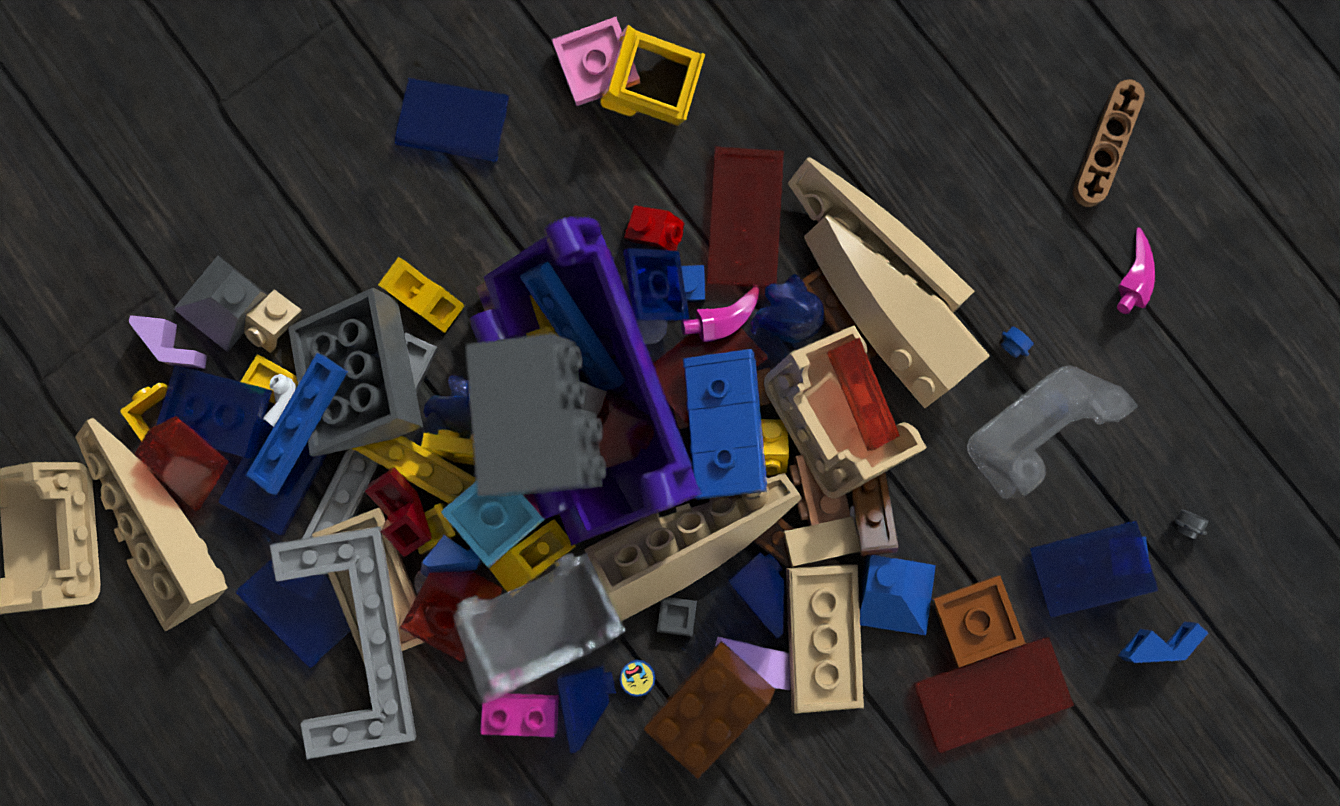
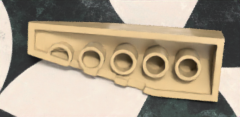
M811 157L804 161L788 182V185L812 220H817L819 223L829 214L864 241L863 245L876 255L880 253L890 260V266L902 275L908 274L918 282L917 286L930 296L935 294L944 301L953 313L975 292L924 242L864 193Z
M829 214L804 236L820 269L857 327L924 409L954 387L990 356L944 301L935 294L930 296L917 286L918 282L908 274L902 275L890 266V260L880 253L876 255L863 245L864 241Z
M94 418L87 420L76 435V440L94 480L100 479L102 482V496L100 498L105 510L112 509L114 511L119 526L114 529L119 542L126 541L133 557L126 560L129 568L164 631H167L214 603L228 589L225 584L224 575L220 569L216 568L210 558L206 543L198 537L179 506L154 475L123 443Z
M783 473L767 478V492L709 498L710 502L692 508L688 503L676 507L677 513L661 518L658 513L651 515L584 549L620 620L623 621L710 573L775 524L801 499L799 492L786 474Z

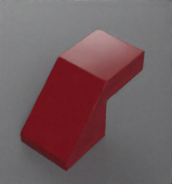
M395 467L368 484L365 492L388 516L380 532L403 557L431 540L432 535L418 492Z

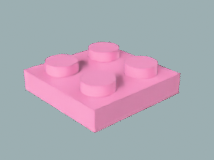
M616 17L552 40L576 106L601 98L603 92L609 86L622 42L619 41L622 31ZM634 62L632 63L625 89L640 83Z

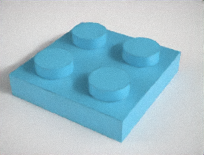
M477 481L441 511L487 567L494 564L544 520L524 495L506 497L478 496Z

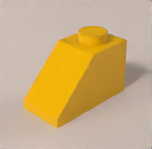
M553 519L511 548L489 569L508 594L513 596L576 546H571L567 534L556 520Z

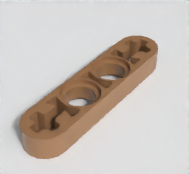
M1134 80L1120 82L1108 97L1074 185V198L1082 206L1092 207L1105 199L1110 190L1144 101V89ZM1127 90L1130 92L1129 98L1132 100L1125 106L1124 111H1118L1124 100V96L1120 94ZM1109 120H1117L1122 124L1123 134L1121 136L1109 134L1106 128ZM1102 150L1109 153L1112 160L1109 167L1097 165L1094 159L1096 151ZM1094 175L1101 176L1097 179L1094 190L1099 193L1092 197L1087 196L1088 190L1084 187L1092 182Z

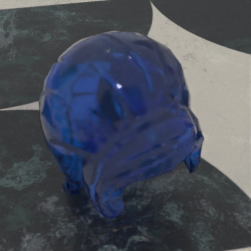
M792 274L782 285L772 283L766 286L765 296L770 301L771 306L760 309L751 320L750 331L754 335L758 328H764L782 341L798 343L812 338L819 332L824 322L823 303L814 293L807 291L805 282L799 276Z
M451 375L448 379L451 396L431 397L424 404L423 413L425 417H429L431 413H436L447 430L459 433V438L470 439L471 434H473L469 380H465L463 376Z

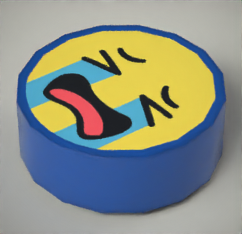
M633 660L623 667L620 674V683L624 691L631 696H643L653 688L655 673L647 662Z

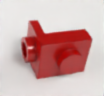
M634 205L624 238L633 243L660 247L667 253L675 254L678 243L683 237L684 221L668 210Z

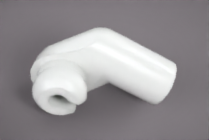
M283 374L275 375L269 383V387L274 391L276 404L263 418L273 427L296 390L293 380Z

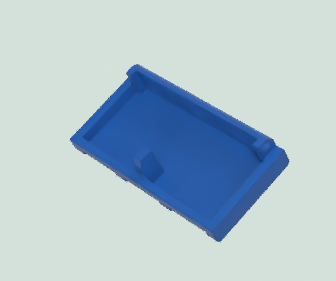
M751 349L684 358L686 404L691 441L690 452L692 455L693 474L697 486L700 487L702 492L695 499L767 492L765 454L754 352Z

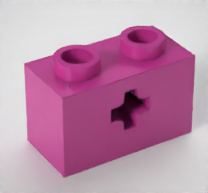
M487 693L482 699L481 734L554 737L558 725L559 695Z

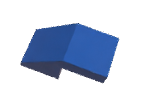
M443 535L422 562L420 573L429 577L476 570L482 563V560L471 547L467 551Z
M1184 621L1167 643H1165L1153 631L1140 629L1118 656L1125 661L1133 663L1186 660L1206 637L1208 632L1198 623Z

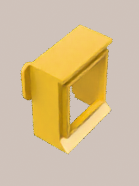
M627 25L619 37V41L622 42L609 86L603 92L600 99L602 107L626 116H633L637 111L677 126L680 125L687 118L705 54H699L647 35ZM637 47L688 66L676 107L625 89Z

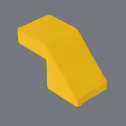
M400 257L397 258L378 284L401 303L444 333L465 306L444 288L429 280Z

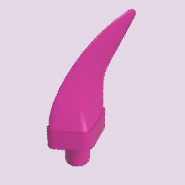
M1141 228L1136 229L1135 263L1118 285L1122 299L1118 303L1117 309L1124 314L1130 313L1134 305L1145 308L1150 300L1155 283L1153 254Z
M752 288L729 307L696 310L695 320L681 322L683 335L698 333L702 342L715 341L731 335L752 314L758 300L759 288Z

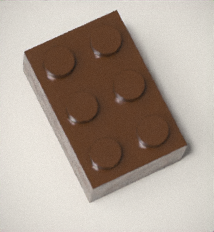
M720 641L654 712L644 730L698 779L769 705L775 688L723 641Z

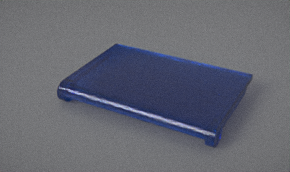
M409 78L395 135V145L497 162L509 95Z
M271 559L235 591L309 668L313 667L323 655L351 631L333 585L324 574L276 581L273 560Z

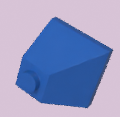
M865 555L859 594L860 625L926 635L936 565L876 555Z

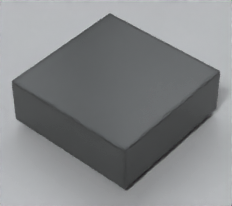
M666 597L661 600L657 632L692 637L697 601Z

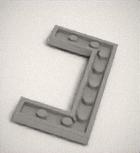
M381 526L270 545L276 581L349 569L372 708L303 720L301 728L307 759L413 741L416 738L383 536L380 532Z

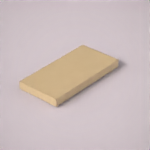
M378 507L317 531L312 536L318 537L381 526L382 529L386 518L383 511ZM382 534L402 651L431 640L433 636L400 553ZM349 569L329 572V578L364 662Z
M845 564L786 568L792 712L807 713L864 708L858 565Z

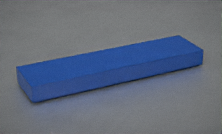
M547 261L527 269L520 275L521 280L558 336L576 342V347H579L582 355L581 370L590 384L604 391L621 386L626 381L549 262Z
M316 353L246 474L249 479L267 493L277 495L348 373L345 369L326 356Z

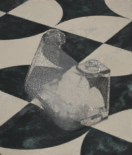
M1063 366L1053 371L975 432L968 441V453L1003 499L1024 497L1035 489L1045 476V465L1034 450L1071 421L1075 422L1082 418H1090L1097 425L1103 424L1105 421L1114 422L1126 417L1138 405L1122 387L1077 367Z
M573 553L568 554L554 562L556 568L548 575L490 601H487V599L479 601L478 597L475 596L457 605L459 611L453 617L483 704L500 698L600 649L625 632L587 553L577 558L574 557Z

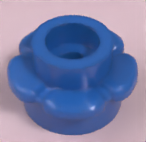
M1012 326L1007 333H1001L1004 340L1001 346L1015 358L1020 354L1026 357L1029 355L1028 350L1034 344L1022 331Z

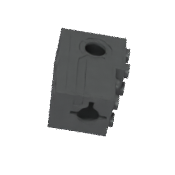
M554 334L466 345L478 496L506 497L602 487V478L605 477L606 473L604 458L599 455L598 441L602 440V425L600 420L596 419V413L581 409V406L585 404V391L583 385L579 384L578 369L582 367V355L579 347H576V342Z

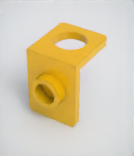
M157 383L152 388L146 387L132 396L133 401L120 410L144 444L155 446L159 441L140 415L173 392L169 385Z

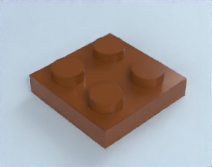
M999 575L931 599L956 667H962L1026 644L1003 581Z

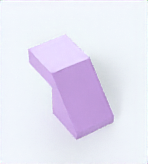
M130 315V325L158 361L172 366L205 369L207 355L193 350L174 348L176 324L165 319Z
M722 637L717 638L716 645L723 641L771 686L790 690V660L788 652L763 648Z

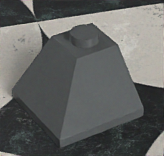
M217 256L174 307V310L225 351L229 352L244 334L246 314L268 295L225 260Z

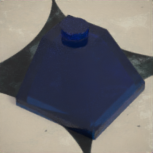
M623 250L632 310L636 321L690 320L679 251Z
M758 552L733 573L727 581L771 634L778 638L783 634L784 580L779 575L783 568L770 553L764 557L761 552Z
M604 664L563 672L557 678L570 753L579 751L610 703V694L616 693L612 672H605Z

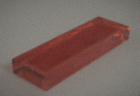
M860 337L827 351L867 451L875 450L898 438L900 434Z

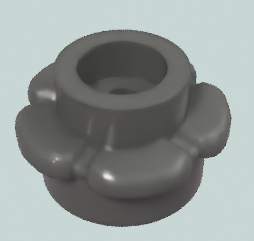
M1181 509L1178 517L1173 519L1178 524L1176 531L1190 538L1196 539L1199 533L1202 535H1207L1208 533L1205 531V528L1209 521L1192 512Z

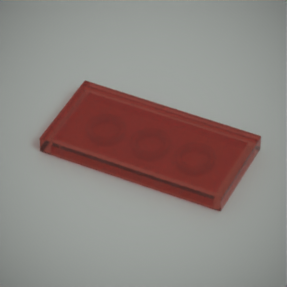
M715 147L707 284L776 288L784 151Z
M1049 637L1032 641L913 683L939 753L1074 706Z

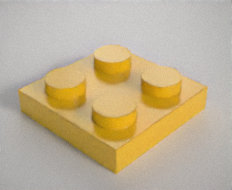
M438 430V435L424 433L421 447L451 463L475 466L473 434H471L470 439L459 438V433L449 430Z

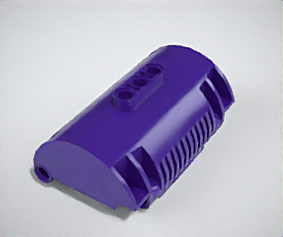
M567 218L547 226L544 229L546 234L544 238L483 277L485 282L476 287L485 311L469 319L477 343L527 337L526 333L540 329L529 297L531 293L521 280L520 275L527 269L548 261L626 380L618 388L606 391L602 409L597 416L602 425V440L598 441L599 455L604 458L606 467L605 477L602 478V487L533 494L540 514L544 519L560 514L571 546L662 512L702 494L700 487L697 486L690 460L614 260L602 236L601 226L598 221L591 218ZM578 369L579 381L590 384L582 370Z

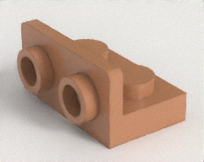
M803 455L795 456L793 458L794 465H789L793 485H799L802 499L797 502L801 521L807 520L808 526L851 517L846 494L835 499L825 495L804 461Z

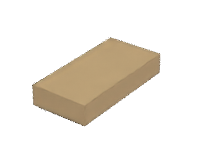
M853 516L783 532L791 567L860 552Z

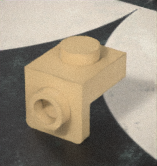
M273 290L246 314L244 333L252 344L263 347L271 353L276 348L277 338L301 317L302 310L276 290Z

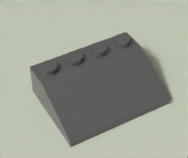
M371 288L288 327L298 384L316 353L326 356L348 372L308 440L311 456L316 457L395 439L423 427L398 300Z

